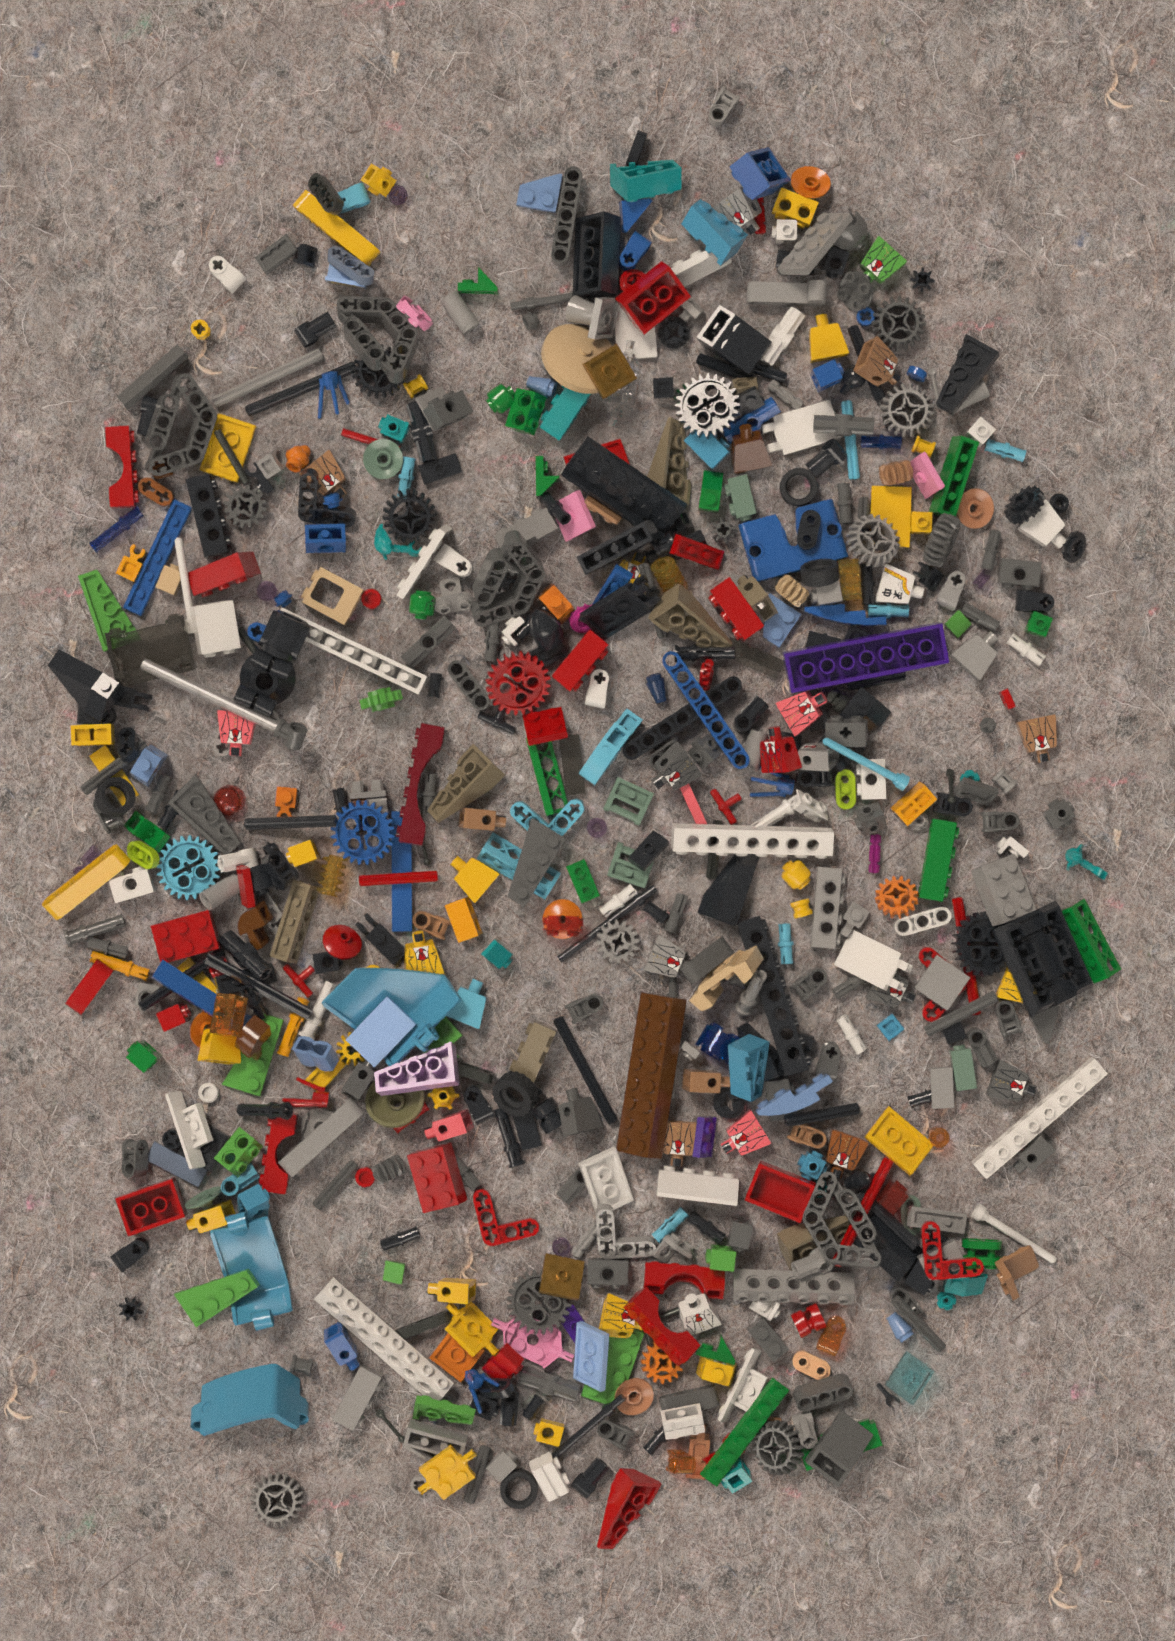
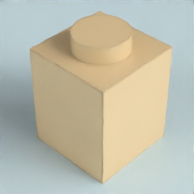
M171 564L170 567L164 565L155 587L176 596L181 586L179 567Z

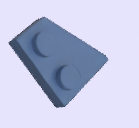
M559 173L521 184L516 206L556 213L563 174Z
M769 593L768 596L778 613L764 622L762 637L779 648L801 614Z

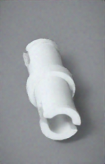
M1015 633L1006 642V644L1020 652L1022 657H1027L1037 666L1046 657V655L1032 647L1030 642H1025Z
M629 884L617 895H612L613 898L600 907L599 910L608 918L617 909L623 908L624 904L637 895L638 892Z
M844 1014L836 1019L845 1034V1040L850 1042L855 1054H860L866 1050L867 1047L858 1034L859 1030L855 1029L848 1015Z

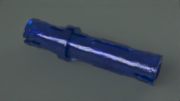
M136 506L124 517L120 516L115 524L92 542H89L90 546L98 553L99 550L125 530H130V526L144 517V514Z

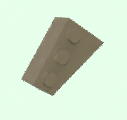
M537 1020L533 1024L529 1022L525 1031L528 1037L525 1042L521 1041L517 1050L520 1053L518 1060L513 1059L509 1070L525 1074L534 1083L557 1029Z

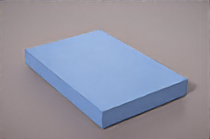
M387 996L349 1035L346 1041L375 1068L417 1023Z
M583 1321L577 1322L573 1379L602 1392L606 1389L609 1334Z

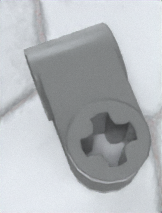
M723 86L710 108L708 115L709 123L714 127L722 126L736 107L741 96L739 94L736 96ZM714 112H720L723 117L721 119H715L712 116V114Z
M954 571L947 576L935 601L936 604L954 611L966 581L963 573ZM958 575L961 583L954 586L951 577Z

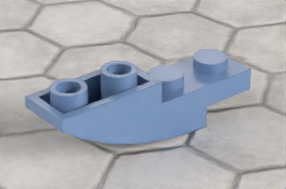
M820 1073L812 1079L813 1082L808 1086L803 1084L798 1087L794 1095L790 1089L785 1090L782 1088L774 1094L775 1098L770 1101L765 1099L760 1102L755 1112L762 1116H773L801 1110L819 1101L820 1098L816 1092L833 1081L828 1074L823 1075Z

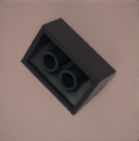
M873 1213L869 1219L876 1230V1239L873 1243L881 1255L880 1267L895 1280L899 1281L913 1265L922 1248L918 1246L915 1250H911ZM866 1229L861 1235L864 1239H870L873 1236V1232ZM856 1236L853 1244H855L857 1247L864 1248L861 1241ZM871 1255L870 1258L873 1261H878V1259H875V1255Z

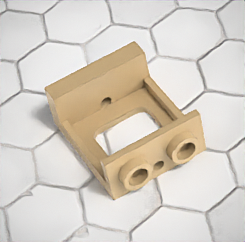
M320 567L319 571L316 569L311 577L313 582L310 588H305L301 596L303 598L302 603L346 626L364 590ZM320 578H325L344 589V593L334 609L311 598Z

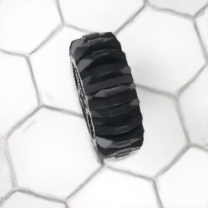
M390 346L384 351L388 357H390L392 350ZM354 360V363L359 365V367H352L353 371L358 372V374L353 375V379H360L355 385L357 387L363 385L360 390L362 393L368 389V397H371L374 392L375 399L379 398V393H382L383 398L386 399L387 395L385 392L389 391L390 395L393 396V388L397 391L400 390V387L392 382L387 386L381 387L382 381L387 377L385 372L381 374L382 376H379L378 381L377 374L368 366L364 367L365 363L363 360ZM363 373L375 378V387L369 385L364 380Z
M407 488L405 495L399 490V497L397 498L392 494L393 502L387 500L386 504L389 507H383V512L388 513L382 515L383 520H388L384 523V527H390L388 529L389 534L395 532L394 539H398L401 535L402 542L406 541V537H409L410 543H413V537L420 541V534L427 537L428 535L425 530H433L429 524H436V520L431 518L437 516L435 511H431L435 508V505L429 504L431 502L430 497L424 499V492L417 496V489H414L413 494H410V490ZM412 501L421 504L425 511L421 512L420 510L413 509ZM405 502V508L394 514L397 506ZM408 508H410V511L412 512L410 524L407 519V515L409 512ZM425 518L422 525L414 529L415 522ZM393 520L405 522L407 530L399 528Z

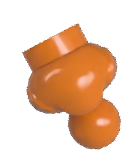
M302 445L294 446L287 450L286 467L296 473L307 467L311 454L310 448Z

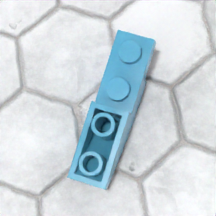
M626 708L595 748L580 770L579 775L595 786L640 726L643 719Z

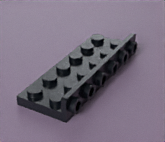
M589 436L580 445L561 473V476L610 508L616 514L632 523L633 526L652 520L661 537L657 541L663 539L666 532L688 505Z

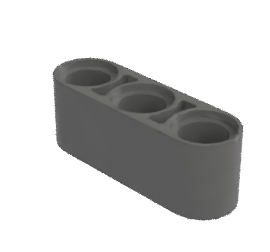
M459 660L452 661L448 665L449 675L475 709L479 711L486 710L490 705V699L463 662ZM455 664H460L463 668L462 673L459 675L452 673L451 669ZM467 680H472L475 684L474 689L471 691H466L463 687L464 682ZM484 696L487 703L484 707L476 705L475 700L477 697Z
M721 936L683 965L680 970L690 984L693 985L731 956L734 951L723 936Z
M837 1374L799 1385L793 1391L797 1408L803 1412L845 1401L853 1395L850 1380L845 1374Z
M715 1385L702 1386L659 1397L661 1410L700 1403L701 1410L719 1406Z

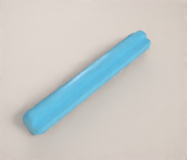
M846 400L841 402L842 414L853 415L852 401ZM856 435L844 436L848 476L850 480H856L860 477Z

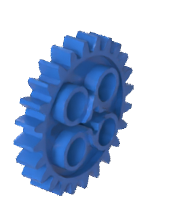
M367 799L363 805L360 800H357L356 806L353 802H350L349 809L346 806L342 807L344 813H336L339 817L337 826L330 828L336 834L330 837L337 839L333 846H340L337 853L345 852L343 859L350 856V863L357 859L358 865L362 864L363 860L368 865L370 864V859L374 863L378 861L377 855L380 858H384L383 851L390 852L387 845H394L390 838L396 837L395 834L391 833V830L395 829L396 826H390L389 823L394 819H387V815L390 812L383 813V805L377 809L376 802H373L370 806ZM359 815H362L363 817L362 824ZM368 816H373L376 819L375 826L368 824ZM349 818L356 821L355 829L348 826L347 821ZM362 826L364 831L367 830L366 835L359 833V831L362 829ZM371 836H376L379 839L378 846L371 844ZM352 838L359 841V848L356 849L351 846ZM364 839L367 846V850L364 849Z

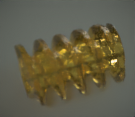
M665 556L656 559L652 563L651 571L654 573L655 578H657L663 593L679 583L688 590V584L673 558Z
M329 854V856L322 858L327 862V864L321 865L326 872L319 873L324 880H319L318 883L323 887L317 888L316 891L324 895L339 897L335 893L342 892V889L337 885L344 883L339 877L345 876V873L340 871V869L347 868L342 861H347L348 858L343 859L341 856Z

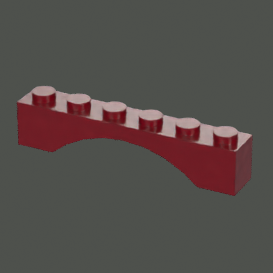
M421 723L420 728H416L415 739L418 742L417 747H413L411 759H414L413 767L409 766L407 778L410 779L409 787L405 786L403 798L407 799L405 806H401L399 816L403 820L402 825H398L396 831L399 843L423 847L427 827L418 807V785L426 765L442 749L445 727Z

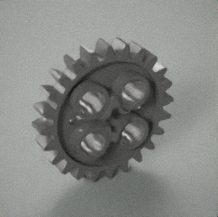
M533 1270L532 1276L525 1272V1279L519 1276L517 1278L519 1284L513 1282L512 1286L514 1289L508 1290V1293L512 1296L506 1298V1301L511 1302V1304L507 1305L506 1309H512L508 1316H515L513 1324L521 1323L519 1329H522L524 1326L527 1327V1334L532 1329L535 1336L538 1330L541 1331L542 1335H545L546 1329L550 1333L553 1332V1326L559 1329V1322L565 1323L566 1321L563 1316L570 1314L565 1309L571 1308V1304L566 1303L570 1299L546 1295L536 1291L535 1285L540 1284L542 1270L539 1275ZM520 1297H527L530 1304L522 1305ZM536 1300L543 1301L541 1305H535ZM555 1300L558 1307L555 1309L550 1308L548 1301ZM545 1310L550 1313V1317L546 1315ZM539 1312L542 1315V1320H534L532 1314Z

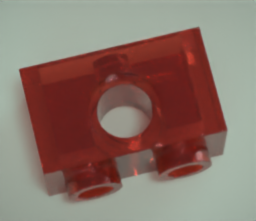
M889 1180L875 1199L894 1215L908 1199L909 1196L906 1193L908 1189L898 1180L895 1182Z

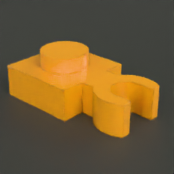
M134 544L130 547V557L124 555L116 571V574L135 582L143 566L138 561L146 554L145 549H142L140 554H135L136 545Z

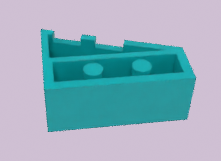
M674 160L648 161V165L635 166V162H629V166L617 167L616 163L610 164V186L627 202H636L642 198H654L656 195L664 193L672 194L674 191L682 190V167Z
M561 386L564 390L560 395L556 394L553 398L551 410H546L542 415L540 428L557 440H561L583 406L588 402L587 400L591 394L575 392Z

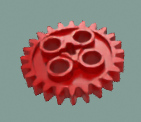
M511 651V657L509 658L506 654H503V661L497 658L498 665L491 664L494 671H487L488 676L491 677L485 679L489 685L486 687V691L491 692L488 694L489 699H493V705H498L500 711L505 708L506 714H509L511 710H513L515 716L518 710L523 715H525V709L533 712L532 706L539 708L538 701L545 702L542 695H549L545 689L551 687L550 683L546 682L551 679L546 674L548 669L543 667L544 663L542 660L538 662L536 655L531 658L529 652H527L525 657L522 651H519L518 656H515L514 652ZM514 667H520L519 672L511 673ZM506 673V674H508L512 679H514L516 682H518V683L521 682L525 688H528L529 690H532V693H529L528 691H526V690H525L521 685H519V684H516V685H515L514 682H513V680H511V679H509L508 677L503 676V675ZM536 677L534 683H527L529 678ZM509 683L506 689H500V685ZM518 694H525L524 698H522L521 700L516 699V696Z

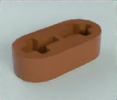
M149 477L139 481L138 489L143 495L163 507L172 504L174 495L169 489ZM150 481L152 482L150 486L156 490L154 493L150 490L144 492L143 484H148ZM160 492L162 494H165L166 492H168L167 496L170 498L169 501L167 502L164 500L162 503V498L159 497L157 493Z

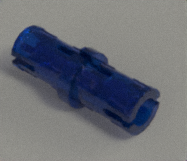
M879 434V436L861 435V448H879V450H883V448L901 449L902 446L901 436H884L883 434Z

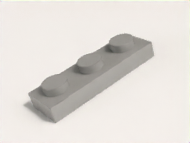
M909 1206L907 1226L921 1228L925 1221L931 1220L937 1223L940 1231L965 1234L967 1214ZM928 1225V1229L936 1230L932 1225Z

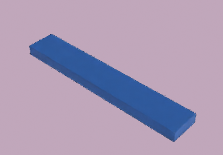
M175 499L173 500L123 608L140 616L143 615L163 567L167 564L175 547V539L180 536L192 511V507Z
M391 811V818L394 819L391 822V826H396L395 829L391 830V833L395 835L397 826L402 825L403 818L399 817L400 811ZM398 837L391 838V841L394 842V845L391 846L392 873L412 872V845L399 843ZM412 883L392 884V932L412 931Z
M164 960L160 962L151 977L238 1034L252 1018Z

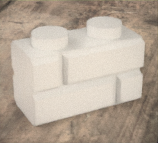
M700 1403L660 1411L666 1440L688 1435H698L705 1432Z
M547 1452L541 1455L540 1458L537 1457L529 1462L531 1471L547 1501L550 1502L557 1499L558 1496L561 1497L569 1493L568 1484L570 1480L566 1472L562 1473L560 1471L562 1465L558 1457L553 1458L551 1452Z

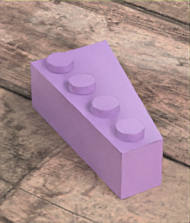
M449 1042L444 1044V1046L431 1049L424 1054L411 1057L409 1060L374 1072L376 1092L384 1096L460 1085L456 1045Z

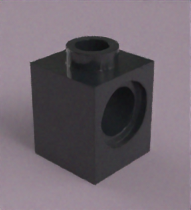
M831 247L822 270L823 273H826L825 276L834 280L837 277L841 278L850 252ZM838 260L841 267L838 269L832 268L830 261Z
M328 952L312 954L315 974L341 970L340 966L344 965L343 959L335 958ZM326 956H331L334 959L332 967L324 965L323 960Z
M476 1390L479 1403L488 1402L491 1408L488 1411L482 1410V1413L479 1414L474 1399H472L470 1407L476 1409V1416L491 1421L492 1416L496 1417L500 1406L497 1405L498 1399L484 1398Z

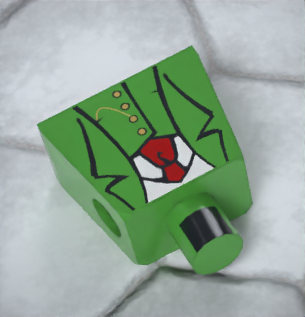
M878 236L861 262L860 267L865 271L864 274L869 278L870 282L876 280L879 284H882L900 270L907 260Z

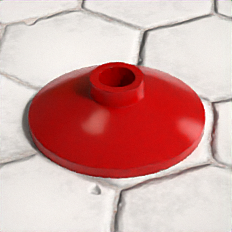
M333 925L326 929L323 934V946L335 958L351 959L357 956L361 950V938L349 926Z

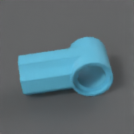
M250 1163L239 1177L234 1174L226 1177L222 1181L221 1190L227 1196L235 1195L238 1191L260 1178V1175L253 1164ZM227 1181L235 1183L236 1189L234 1191H227L225 1189Z

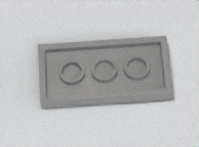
M822 213L819 215L817 221L805 232L803 238L794 245V249L783 259L781 265L777 268L779 272L783 275H809L853 221L850 213Z

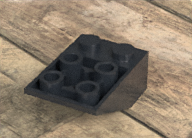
M721 305L717 307L697 336L701 346L750 375L772 344V341Z

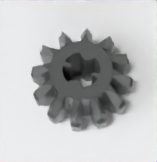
M394 1155L374 1165L371 1170L378 1184H384L405 1173L406 1167L403 1159L399 1155Z

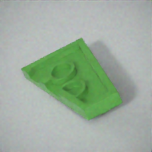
M417 1395L412 1419L419 1420L420 1416L429 1417V1421L445 1418L450 1423L473 1424L476 1409L465 1404L456 1405L448 1400L439 1401L427 1395Z

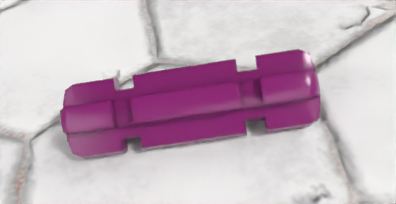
M871 834L868 871L870 873H879L880 865H878V862H880L881 846H879V843H881V835Z

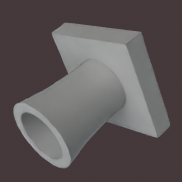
M575 295L567 305L566 320L568 323L590 325L588 338H613L619 304L614 296L595 298V303H592Z

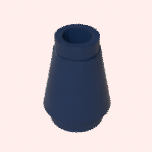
M661 673L646 676L645 684L655 703L666 701L665 681Z

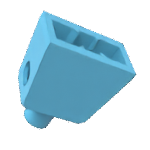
M472 979L468 989L461 986L457 991L461 1002L446 1016L479 1029L487 998L479 994L483 982Z

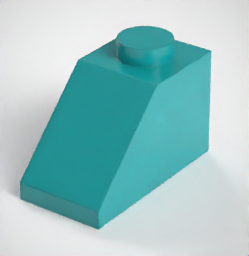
M497 938L481 953L498 969L502 966L506 969L513 961L511 958L513 953Z
M949 1270V1272H950L951 1274H956V1273L959 1272V1270L954 1271V1272H952L951 1270ZM982 1273L976 1277L944 1279V1292L963 1297L982 1294L988 1275Z

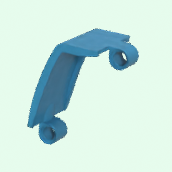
M245 1212L225 1216L228 1226L210 1231L223 1276L225 1277L249 1268L260 1284L257 1288L231 1304L234 1325H240L253 1321L256 1331L274 1327L273 1316L291 1312L293 1308L288 1277L269 1217L265 1216L248 1221Z
M278 1364L262 1365L234 1372L202 1385L201 1402L191 1408L190 1427L192 1430L206 1436L244 1423L275 1418L282 1424L297 1429L300 1425L306 1424L309 1421V1403L307 1399L300 1396V1379Z

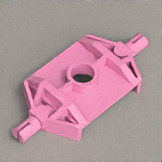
M515 1317L505 1323L496 1318L493 1319L491 1326L502 1330L504 1344L508 1343L522 1357L541 1365L542 1368L547 1367L560 1357L572 1362L574 1354L562 1348L561 1330L553 1327V1332L550 1333L546 1329L545 1335H542L541 1331L538 1330L536 1334L539 1338L538 1342L530 1344L527 1341V1337L530 1334H534L533 1330L531 1329L527 1334V1327L524 1326L522 1329H519L521 1323L513 1324Z

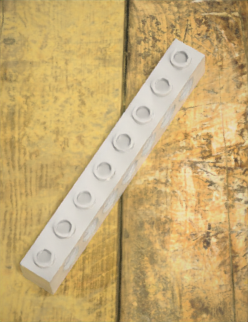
M281 608V611L293 614L309 624L308 626L311 629L305 640L306 642L413 693L421 694L428 679L427 676L285 608Z
M672 823L671 848L673 852L680 855L696 852L697 855L716 853L719 856H726L728 853H736L737 856L755 854L758 857H767L768 854H775L776 857L782 858L787 857V855H795L797 858H807V855H815L816 858L820 859L833 856L834 831L832 828ZM691 836L698 837L697 841L693 844L687 842ZM710 837L718 838L714 844L707 843ZM731 837H736L737 842L735 844H727ZM750 838H757L756 844L748 845L747 843ZM770 839H777V843L775 845H767ZM796 839L797 843L794 846H787L789 840ZM812 839L817 840V843H816L815 846H813V847H808V846H807V844H808V842H809L810 840H812Z
M1089 1058L974 1158L971 1163L985 1179H988L1108 1073L1094 1058Z
M334 1277L314 1298L317 1303L422 1395L430 1396L435 1400H441L454 1384Z

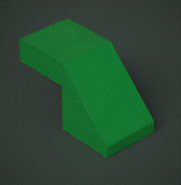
M136 810L126 822V825H124L133 835L143 840L158 853L171 837Z

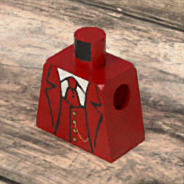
M780 726L768 728L770 739L760 742L762 773H783L802 768L794 738L792 736L782 737Z

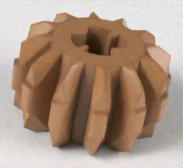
M908 460L894 461L879 467V477L882 484L886 486L904 483L913 478V467Z

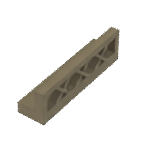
M293 880L270 957L297 964L321 887Z

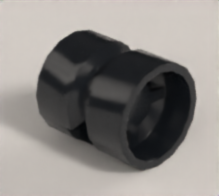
M553 1096L531 1110L536 1120H541L540 1126L545 1134L561 1126L560 1112L557 1110L558 1104Z

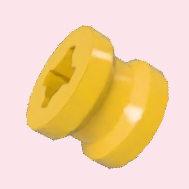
M809 898L790 903L791 908L794 909V919L813 914L812 909L809 907Z

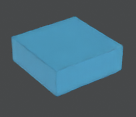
M893 1013L876 1025L888 1041L904 1030V1027Z

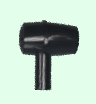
M856 1171L845 1179L844 1186L852 1191L862 1190L870 1185L876 1172L869 1174L867 1171Z

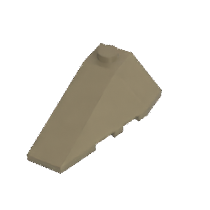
M668 417L647 477L689 505L691 481L690 479L687 480L686 468H689V463L685 461L684 450L687 448V444L684 441L686 439L683 428L684 424H680L678 420Z
M680 583L663 594L662 600L656 604L648 617L661 630L667 633L672 631L683 640L686 638L696 642V645L699 647H730L732 645V641L693 594Z
M475 744L459 758L456 763L458 767L453 775L449 774L447 778L449 782L444 790L438 792L427 810L438 823L490 791L505 776Z
M844 1215L823 1219L835 1241L841 1243L850 1225L847 1217ZM804 1223L793 1225L777 1233L779 1248L790 1271H792V1262L809 1256L811 1251L817 1248ZM822 1231L816 1235L819 1241H825L828 1237L827 1233Z

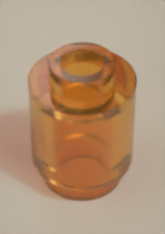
M935 1126L929 1130L928 1140L933 1146L942 1148L948 1144L950 1139L949 1133L943 1127ZM938 1134L943 1135L941 1141L936 1140Z

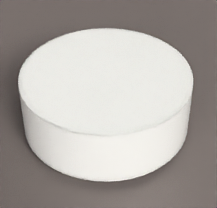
M211 1082L204 1083L198 1090L199 1098L206 1103L215 1101L219 1095L218 1087Z

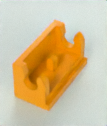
M919 781L890 809L908 826L931 806L937 798Z
M469 896L445 905L458 943L483 934Z

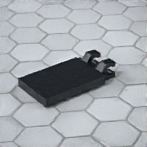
M642 575L636 578L633 584L626 583L579 613L580 619L603 640H606L651 612L652 606L662 600L659 595L661 592L656 586L650 589L647 584L649 582L648 578Z

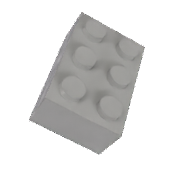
M1015 854L1002 857L971 870L992 926L1006 923L1036 910Z

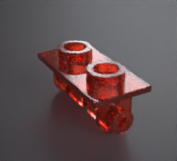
M547 915V917H543V925H547V928H543V933H547V936H559V933H567V936L577 937L579 933H583V929H579V926H583V918H579V916H565V923H561V916Z

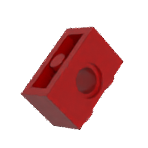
M183 1002L156 1013L163 1032L190 1021L189 1016L192 1015L188 1005H184Z

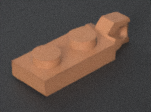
M705 1432L691 1435L686 1478L706 1480L700 1475L706 1466V1462L702 1461V1458L709 1455L710 1448L709 1434H705Z

